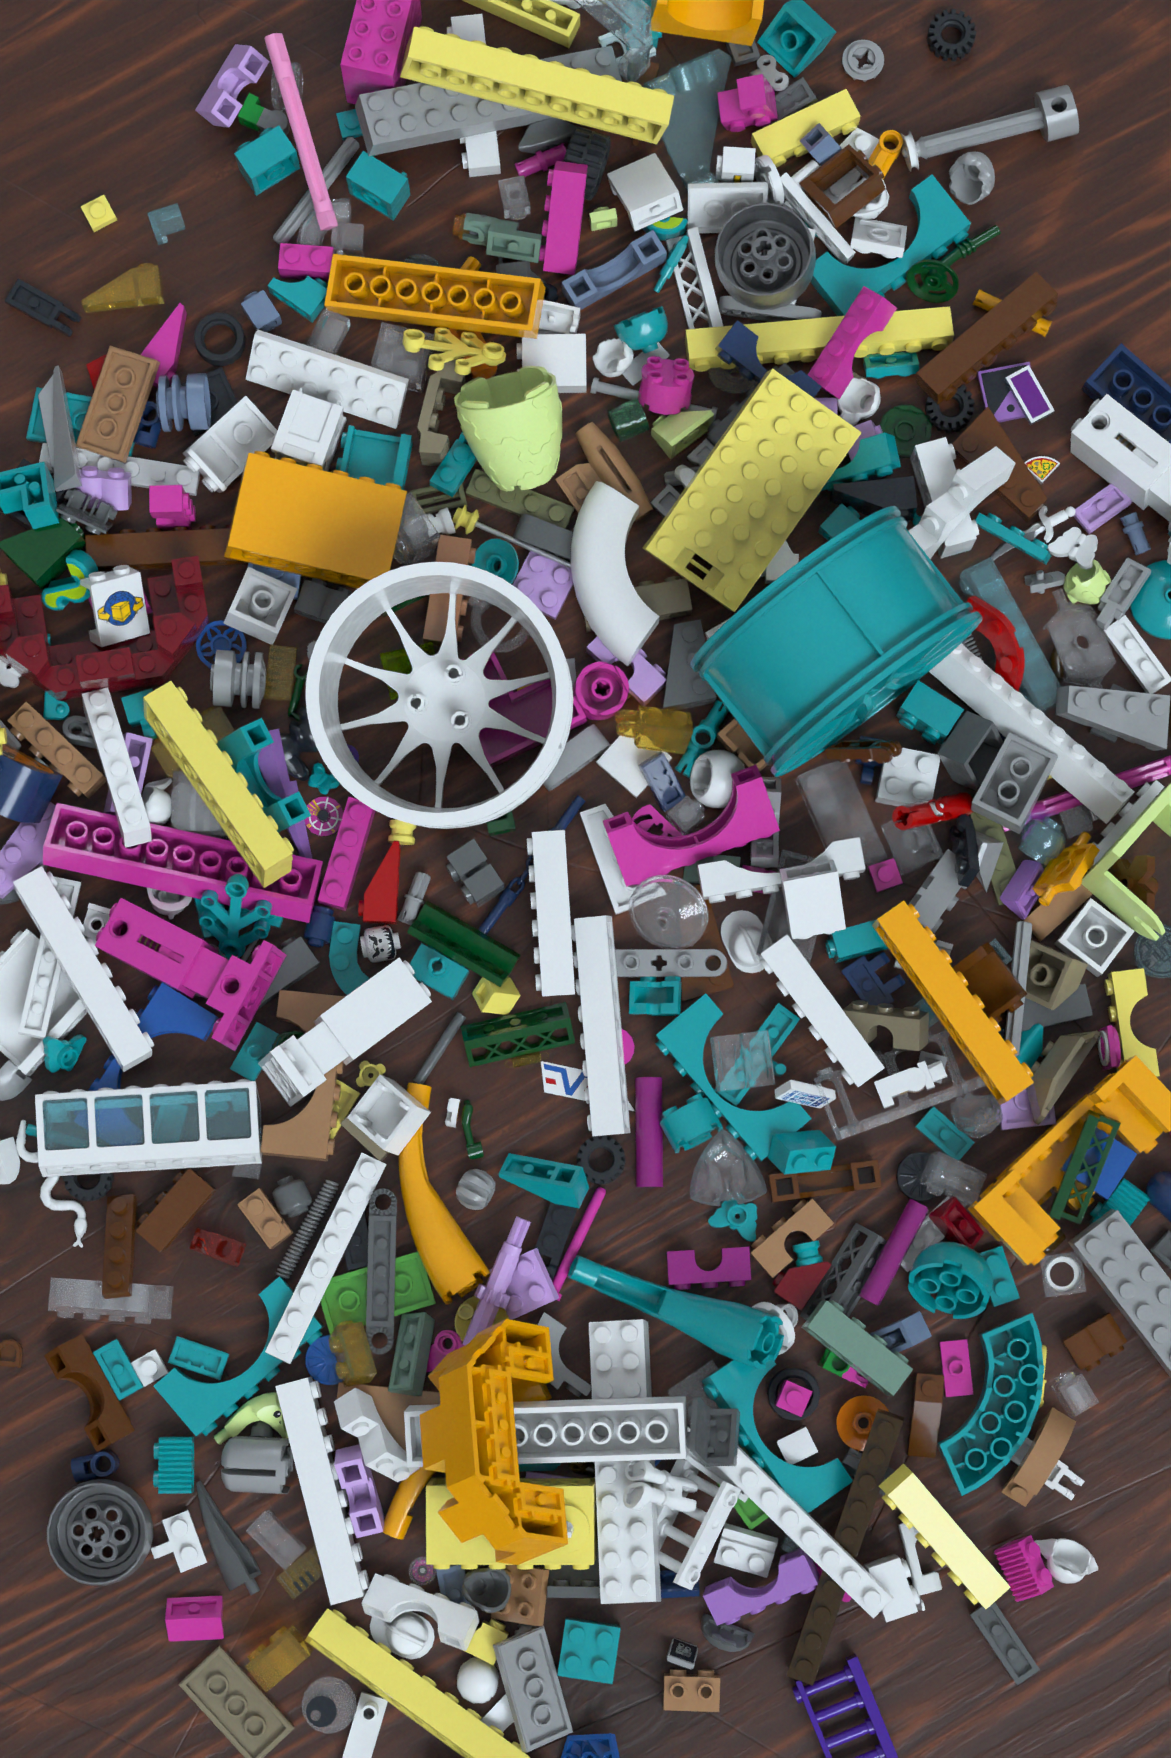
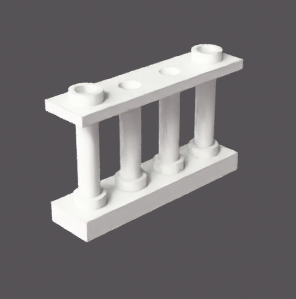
M677 1459L670 1474L696 1482L699 1490L714 1497L707 1513L697 1507L693 1512H683L702 1523L695 1538L672 1526L679 1511L667 1506H657L659 1564L677 1573L673 1581L674 1583L692 1590L700 1578V1572L731 1509L737 1503L741 1489L725 1481H722L720 1487H717L697 1476L699 1469L687 1460ZM682 1492V1497L686 1498L688 1493ZM667 1536L689 1548L683 1563L660 1551Z

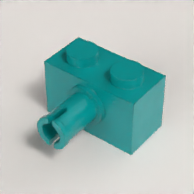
M422 943L410 962L415 972L413 977L451 1000H454L469 974V970L453 959L450 960L443 956L441 952Z

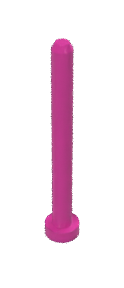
M598 1187L595 1190L552 1281L559 1296L557 1301H560L562 1294L559 1293L604 1199L606 1194L604 1188Z

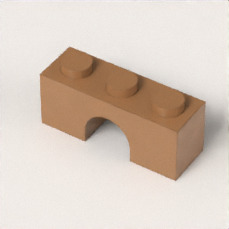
M802 1199L792 1208L794 1214L788 1220L782 1217L771 1227L774 1232L770 1236L765 1238L762 1235L751 1244L754 1250L750 1252V1255L771 1278L793 1260L784 1247L785 1239L789 1233L793 1231L802 1232L811 1242H814L834 1224L813 1199H810L808 1202Z

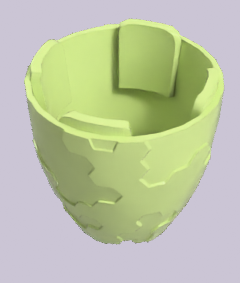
M525 366L520 371L497 375L488 379L477 377L461 387V392L454 397L457 417L461 423L460 427L473 454L493 483L500 490L506 492L513 491L514 486H519L521 490H529L547 483L557 471L562 439V403L558 394L556 377L547 372L544 367Z

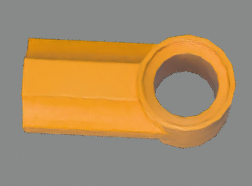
M895 130L883 132L877 146L868 159L871 166L875 164L880 168L884 178L900 154L903 144L901 134ZM893 142L896 148L889 150L884 146V143Z

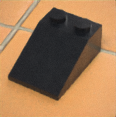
M914 476L833 484L830 494V502L837 505L843 504L845 507L851 506L857 512L867 516L884 508L896 506L901 511L900 517H904L907 524L909 520H913L918 508Z

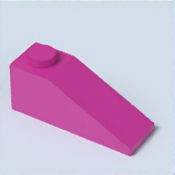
M181 303L178 304L141 354L160 362L153 386L157 389L160 375H167L170 385L172 384V376L176 375L175 372L177 371L187 316L185 307Z

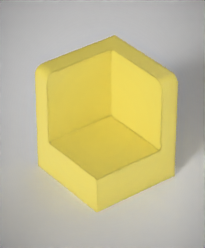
M482 977L472 992L481 1012L508 1015L521 996L510 977L501 987Z

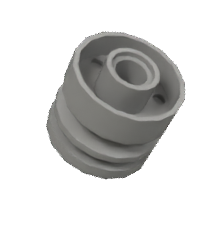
M216 650L215 664L211 666L210 691H213V705L232 707L234 696L240 695L241 707L246 708L248 696H252V708L260 709L266 686V667L263 653L256 652L254 664H250V652L245 651L242 663H237L235 651Z

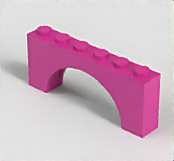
M757 765L731 774L732 793L726 808L711 824L694 833L677 837L654 835L641 829L632 820L628 812L603 820L626 887L641 884L645 880L658 875H666L671 870L693 865L701 859L718 856L723 851L734 847H742L750 841L767 838L773 833L780 831Z

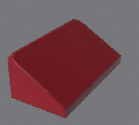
M954 1196L929 1214V1218L949 1242L960 1243L973 1249L984 1234V1231Z

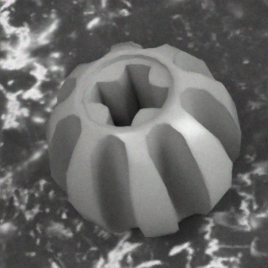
M468 1170L458 1183L456 1197L466 1208L481 1210L490 1202L495 1191V1182L492 1176L483 1170Z

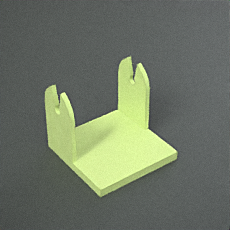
M1171 783L1144 809L1094 867L1083 877L1081 883L1129 927L1140 935L1157 941L1159 936L1154 930L1160 935L1165 933L1163 924L1158 916L1107 870L1126 852L1152 821L1171 837Z

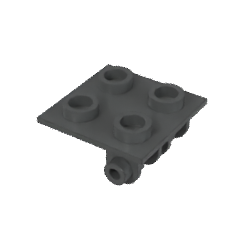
M75 488L74 490L68 489L64 497L69 500L68 503L64 501L56 509L57 512L61 513L60 517L71 523L81 522L86 525L85 529L92 533L100 535L103 532L106 534L113 525L108 520L114 521L118 513L117 510L113 509L114 506L101 501L96 514H94L99 499H96L91 512H88L86 510L92 496H88L82 509L81 507L87 494Z

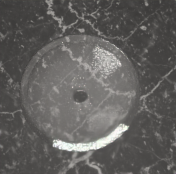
M671 875L649 877L642 881L631 895L629 902L631 922L640 936L656 947L662 949L688 948L695 944L706 930L708 924L706 903L698 890L681 878Z

